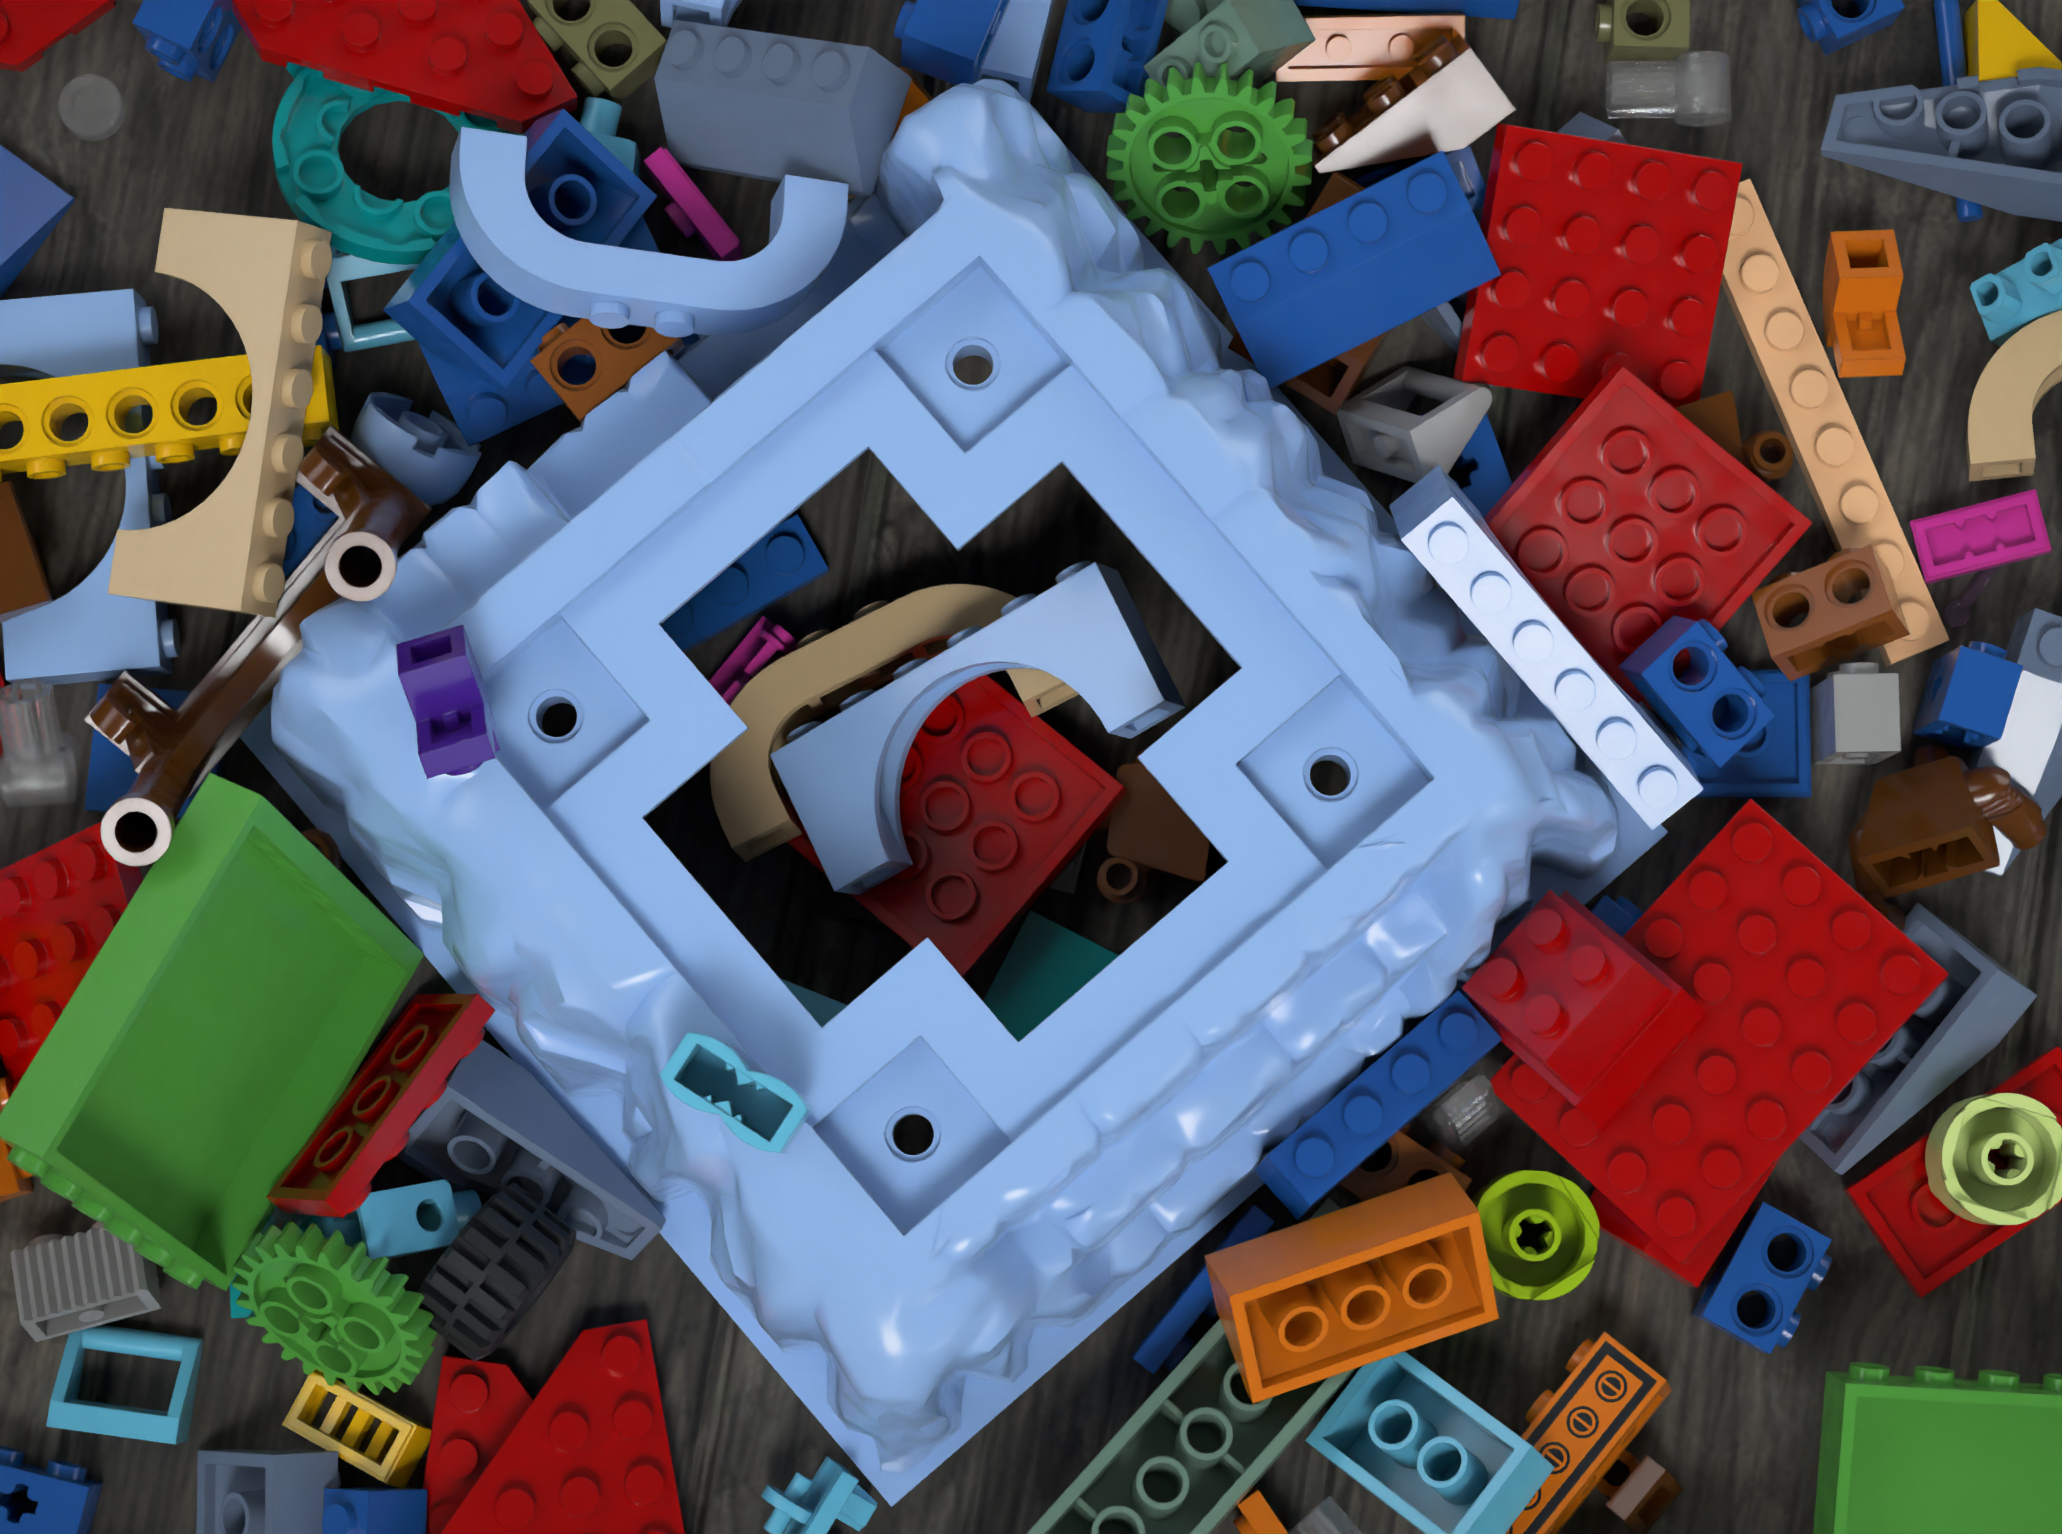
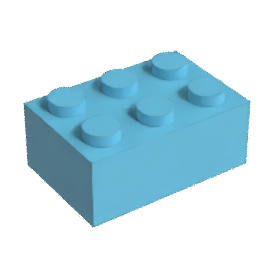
M1405 1351L1362 1366L1305 1440L1335 1466L1424 1534H1505L1555 1469L1532 1445Z

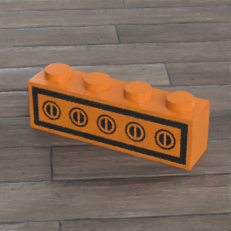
M1606 1332L1602 1334L1596 1343L1591 1339H1587L1578 1347L1565 1367L1571 1373L1556 1393H1553L1550 1389L1544 1391L1527 1412L1525 1420L1530 1423V1426L1522 1434L1521 1438L1532 1445L1555 1469L1505 1534H1558L1672 1391L1666 1379Z

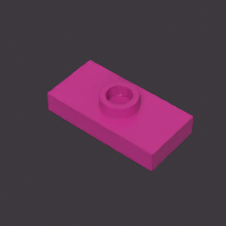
M660 147L644 160L647 172L670 201V204L663 210L681 235L688 239L695 233L717 261L742 260L743 250L740 240L666 148L663 150Z
M2036 489L1909 521L1925 584L2049 554L2052 551Z

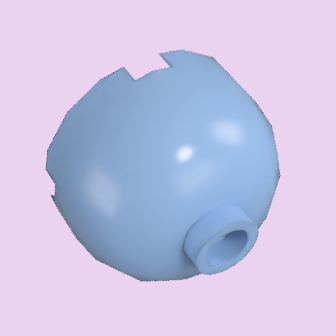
M371 392L356 420L351 441L429 506L445 503L458 494L471 476L482 452H478L481 447L480 443L468 447L458 425L432 410L429 418L409 411L414 402L412 400L385 392Z

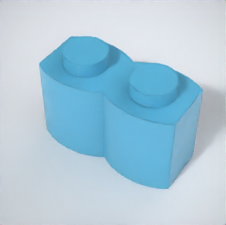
M687 1032L660 1073L665 1086L680 1101L699 1111L720 1115L734 1135L748 1145L763 1151L785 1153L812 1112L806 1100L792 1086L776 1077L751 1071L747 1062L737 1051L729 1045L704 1034Z

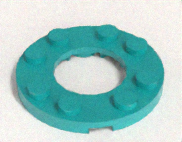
M305 67L290 84L281 99L273 126L274 171L284 199L301 222L332 232L330 245L340 251L373 262L398 265L420 264L455 221L450 200V185L441 191L428 192L417 201L403 203V200L398 198L396 201L378 199L362 190L361 186L354 184L344 172V167L338 154L341 134L355 116L374 105L396 101L410 103V96L375 87L373 92L325 79L323 78L322 71ZM434 110L445 116L458 133L461 127L521 136L525 134L497 128V121L466 112H461L459 117Z

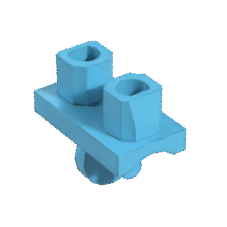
M2062 238L2050 245L2045 242L2027 252L2025 258L1995 275L1989 273L1971 283L1970 290L1978 312L1982 317L1990 342L2000 346L2023 327L2035 320L2062 310Z
M826 1456L812 1480L796 1472L785 1492L772 1485H766L761 1497L775 1508L763 1528L771 1534H827L835 1519H838L855 1530L860 1531L866 1526L877 1508V1502L857 1484L859 1480L849 1470Z

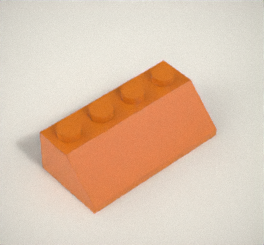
M1451 1172L1204 1256L1216 1310L1246 1391L1253 1404L1499 1319L1479 1210Z

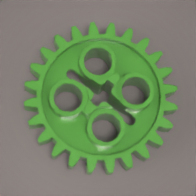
M1195 62L1192 78L1186 80L1174 67L1169 68L1167 87L1165 88L1151 78L1147 79L1144 98L1131 93L1127 96L1125 113H1116L1113 134L1109 135L1106 156L1110 158H1108L1106 175L1107 179L1115 180L1114 200H1128L1126 212L1128 220L1147 216L1144 234L1148 237L1162 228L1167 230V247H1174L1182 236L1190 238L1192 254L1199 253L1204 240L1213 241L1218 254L1223 255L1227 239L1235 238L1238 244L1243 249L1250 247L1251 232L1256 231L1265 239L1272 236L1274 220L1286 225L1291 223L1293 205H1304L1305 185H1310L1312 181L1313 164L1310 162L1313 157V141L1306 139V118L1293 119L1295 108L1293 98L1274 103L1277 84L1271 81L1259 90L1253 88L1254 71L1250 69L1238 81L1231 80L1228 63L1221 64L1216 77H1207L1202 64ZM1238 126L1249 131L1236 133L1226 128ZM1178 132L1185 137L1170 138L1163 133ZM1240 181L1251 182L1255 185L1250 187H1243L1235 183ZM1178 186L1187 187L1193 191L1178 192L1172 188Z
M288 1222L283 1231L275 1225H270L264 1235L258 1232L233 1269L238 1274L233 1280L232 1286L242 1292L236 1300L237 1305L253 1310L246 1319L247 1323L264 1327L267 1330L261 1339L264 1343H279L284 1347L281 1358L291 1360L297 1357L303 1361V1372L307 1375L313 1373L315 1369L322 1371L327 1384L333 1386L338 1378L344 1379L346 1385L354 1393L358 1392L363 1383L374 1395H379L384 1386L395 1393L398 1392L403 1382L408 1385L412 1384L435 1349L431 1344L436 1338L437 1332L428 1327L434 1318L433 1314L418 1308L424 1296L421 1293L405 1291L403 1288L409 1279L406 1274L391 1275L385 1270L389 1262L387 1257L382 1256L372 1260L366 1256V1243L360 1241L353 1248L345 1245L344 1237L341 1231L338 1230L334 1231L330 1239L325 1238L321 1230L314 1223L309 1225L305 1233L294 1222Z

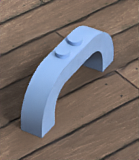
M461 127L451 155L450 200L453 216L464 244L479 266L497 284L522 301L552 313L589 319L592 324L602 328H622L629 324L654 328L657 333L667 337H686L692 333L717 336L735 335L766 327L791 313L813 291L838 248L846 224L849 184L785 174L771 200L769 243L763 250L751 257L737 261H714L587 243L571 239L555 231L546 224L532 206L525 186L527 136Z

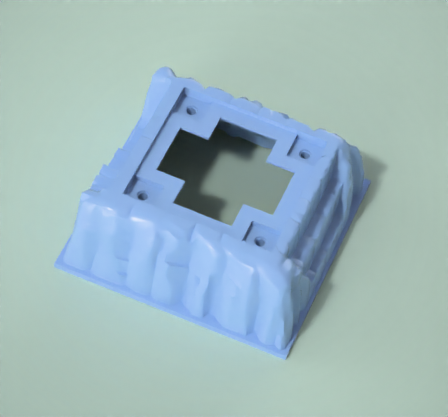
M982 79L974 84H958L903 118L894 138L882 153L879 178L872 197L857 196L848 204L845 228L834 256L813 291L791 313L766 327L751 332L718 336L698 334L699 341L686 346L674 357L664 350L635 373L624 388L585 415L580 427L563 434L528 470L516 462L508 461L476 492L470 505L451 509L427 529L423 534L422 540L413 549H410L397 559L398 566L394 580L388 590L381 596L369 601H353L342 597L305 618L299 625L303 642L302 650L280 671L279 681L273 688L272 699L240 736L315 827L320 831L330 834L336 842L343 860L415 945L424 953L426 958L457 994L478 993L495 1009V1012L484 1025L515 1062L526 1068L662 1214L666 1222L659 1233L891 1507L1261 1187L1264 1182L1256 1174L1255 1169L1272 1150L1458 990L1468 1000L1470 996L1462 987L1549 890L1558 897L1566 890L1581 904L1585 905L1668 833L1661 824L1652 830L1403 543L1394 519L1280 389L1275 387L1270 390L1266 378L1260 375L1254 364L1228 349L1233 339L1230 332L1136 225L1126 218V214L1065 146L1036 109L1015 88L1002 80ZM967 356H980L990 363L993 370L986 381L977 385H969L956 377L954 373L955 366L961 359ZM868 449L871 450L957 551L1062 463L1241 668L1138 756V760L1223 856L1227 863L1019 1042L1015 1040L928 937L826 1025L821 1027L643 819L748 730V727L660 625ZM463 624L489 698L501 750L495 752V759L483 762L479 768L470 773L459 776L442 774L427 779L418 756L416 722L398 676L396 644ZM558 703H567L574 706L577 712V721L570 733L562 737H551L544 733L542 718L549 707ZM1329 760L1339 764L1347 778L1345 790L1340 794L1332 796L1318 792L1310 780V770L1315 763ZM687 1032L704 1034L729 1045L744 1058L751 1071L764 1073L786 1082L806 1100L812 1112L785 1153L767 1152L748 1145L730 1131L720 1115L694 1109L680 1101L669 1091L662 1081L660 1073ZM909 1115L925 1117L929 1120L934 1130L931 1146L925 1152L918 1155L903 1153L897 1147L894 1140L896 1125L901 1119Z

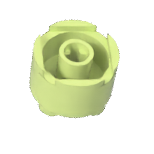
M2015 1093L1979 1095L1954 1103L1937 1120L1927 1140L1925 1167L1931 1192L1950 1211L1968 1221L1979 1224L2018 1225L2037 1218L2047 1210H2050L2062 1198V1128L2056 1120V1116L2041 1102ZM1990 1149H1999L2000 1155L2009 1158L2007 1169L1995 1170V1165L1988 1161Z

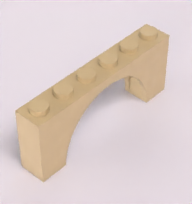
M164 208L155 272L196 285L209 294L231 318L243 341L250 364L252 377L251 416L243 446L234 465L217 489L204 502L180 518L160 526L138 530L117 529L108 594L276 618L278 600L282 596L285 586L283 563L287 536L291 532L294 523L292 502L298 465L302 462L304 455L302 433L306 406L309 404L313 394L311 372L315 344L320 337L323 325L320 310L324 283L332 264L330 248L332 232L298 220Z

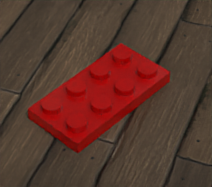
M478 993L416 994L266 1198L283 1213L344 1218L346 1214L360 1207L371 1192L372 1185L370 1181L384 1162L394 1158L407 1144L410 1137L408 1129L422 1110L432 1106L443 1095L448 1084L446 1077L459 1059L472 1053L480 1044L485 1034L483 1027L495 1012V1009Z
M2059 1046L2051 1047L1982 1095L2015 1093L2033 1098L2049 1108L2056 1116V1120L2062 1128V1050ZM1931 1130L1843 1189L1909 1288L1918 1298L1924 1297L2043 1215L2041 1214L2037 1218L2018 1225H1987L1968 1221L1950 1211L1931 1192L1928 1184L1925 1150ZM1990 1149L1988 1154V1161L1995 1165V1170L2007 1169L2009 1158L2000 1155L1999 1149ZM2061 1198V1200H2060L2058 1203H2056L2052 1208H2054L2055 1206H2057L2058 1204H2060V1203L2062 1202V1198Z

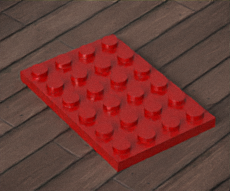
M1751 798L1622 937L1681 986L1706 1013L1600 1130L1515 1053L1486 1084L1496 1096L1680 1265L1949 977V973Z

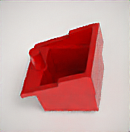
M1549 890L1462 987L1470 996L1468 1001L1502 1038L1501 1042L1600 1130L1706 1013L1681 986L1566 890L1560 897Z

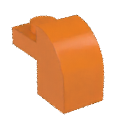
M1894 229L1830 232L1823 274V325L1826 347H1833L1839 378L1903 375L1906 356L1896 312L1903 281V271Z

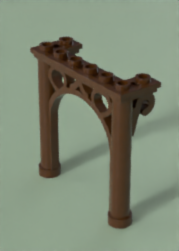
M332 425L298 465L296 482L337 514L339 518L285 581L282 596L277 604L276 618L256 615L177 710L126 669L84 719V721L130 756L134 770L138 773L127 794L118 798L109 807L101 823V840L106 851L122 864L145 866L157 861L166 852L174 836V821L187 798L273 697V688L279 681L280 671L302 650L303 642L299 627L301 622L317 610L342 597L353 601H369L385 593L391 586L397 572V552L400 546L432 510V507Z

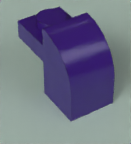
M462 624L396 644L398 676L416 722L418 756L427 779L442 774L450 776L464 775L479 768L483 762L495 759V752L501 750L497 728L485 685L464 625Z

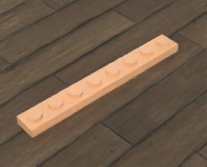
M1751 179L1742 181L1738 187L1721 284L1836 551L1839 552L1848 548H1862L1871 544L1889 569L1910 635L1878 647L1884 663L1888 667L1942 645L1950 639ZM1869 588L1861 589L1855 593L1858 601L1866 596Z

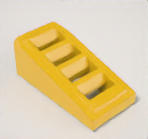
M317 1369L308 1375L282 1423L286 1428L323 1449L338 1451L339 1458L383 1483L398 1488H404L409 1482L431 1437V1429L359 1390L357 1393L352 1392L346 1383L337 1379L333 1386L328 1385L323 1372ZM331 1392L337 1395L322 1425L320 1428L312 1425V1422L327 1393ZM353 1404L358 1407V1410L342 1440L335 1436ZM376 1417L382 1422L364 1453L358 1449Z

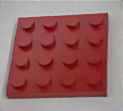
M1498 123L1480 228L1501 276L1468 292L1454 379L1585 399L1618 361L1674 408L1700 400L1743 163Z
M1618 361L1483 518L1515 564L1582 646L1636 703L1643 701L1649 710L1652 707L1618 666L1673 615L1697 622L1700 619H1704L1719 631L1813 523ZM1687 648L1679 651L1674 658L1673 673L1676 679L1690 665V654Z
M989 676L978 677L962 685L937 705L917 732L909 749L901 778L899 800L902 832L913 865L861 895H848L913 949L928 937L967 982L1127 793V790L1121 783L1037 715L1031 717L1021 702ZM894 678L891 679L885 686L895 681ZM789 797L787 802L803 834L786 843L826 875Z
M102 821L0 870V1054L2 1055L7 1077L11 1080L12 1093L143 882L139 866L122 864L106 851L100 833Z

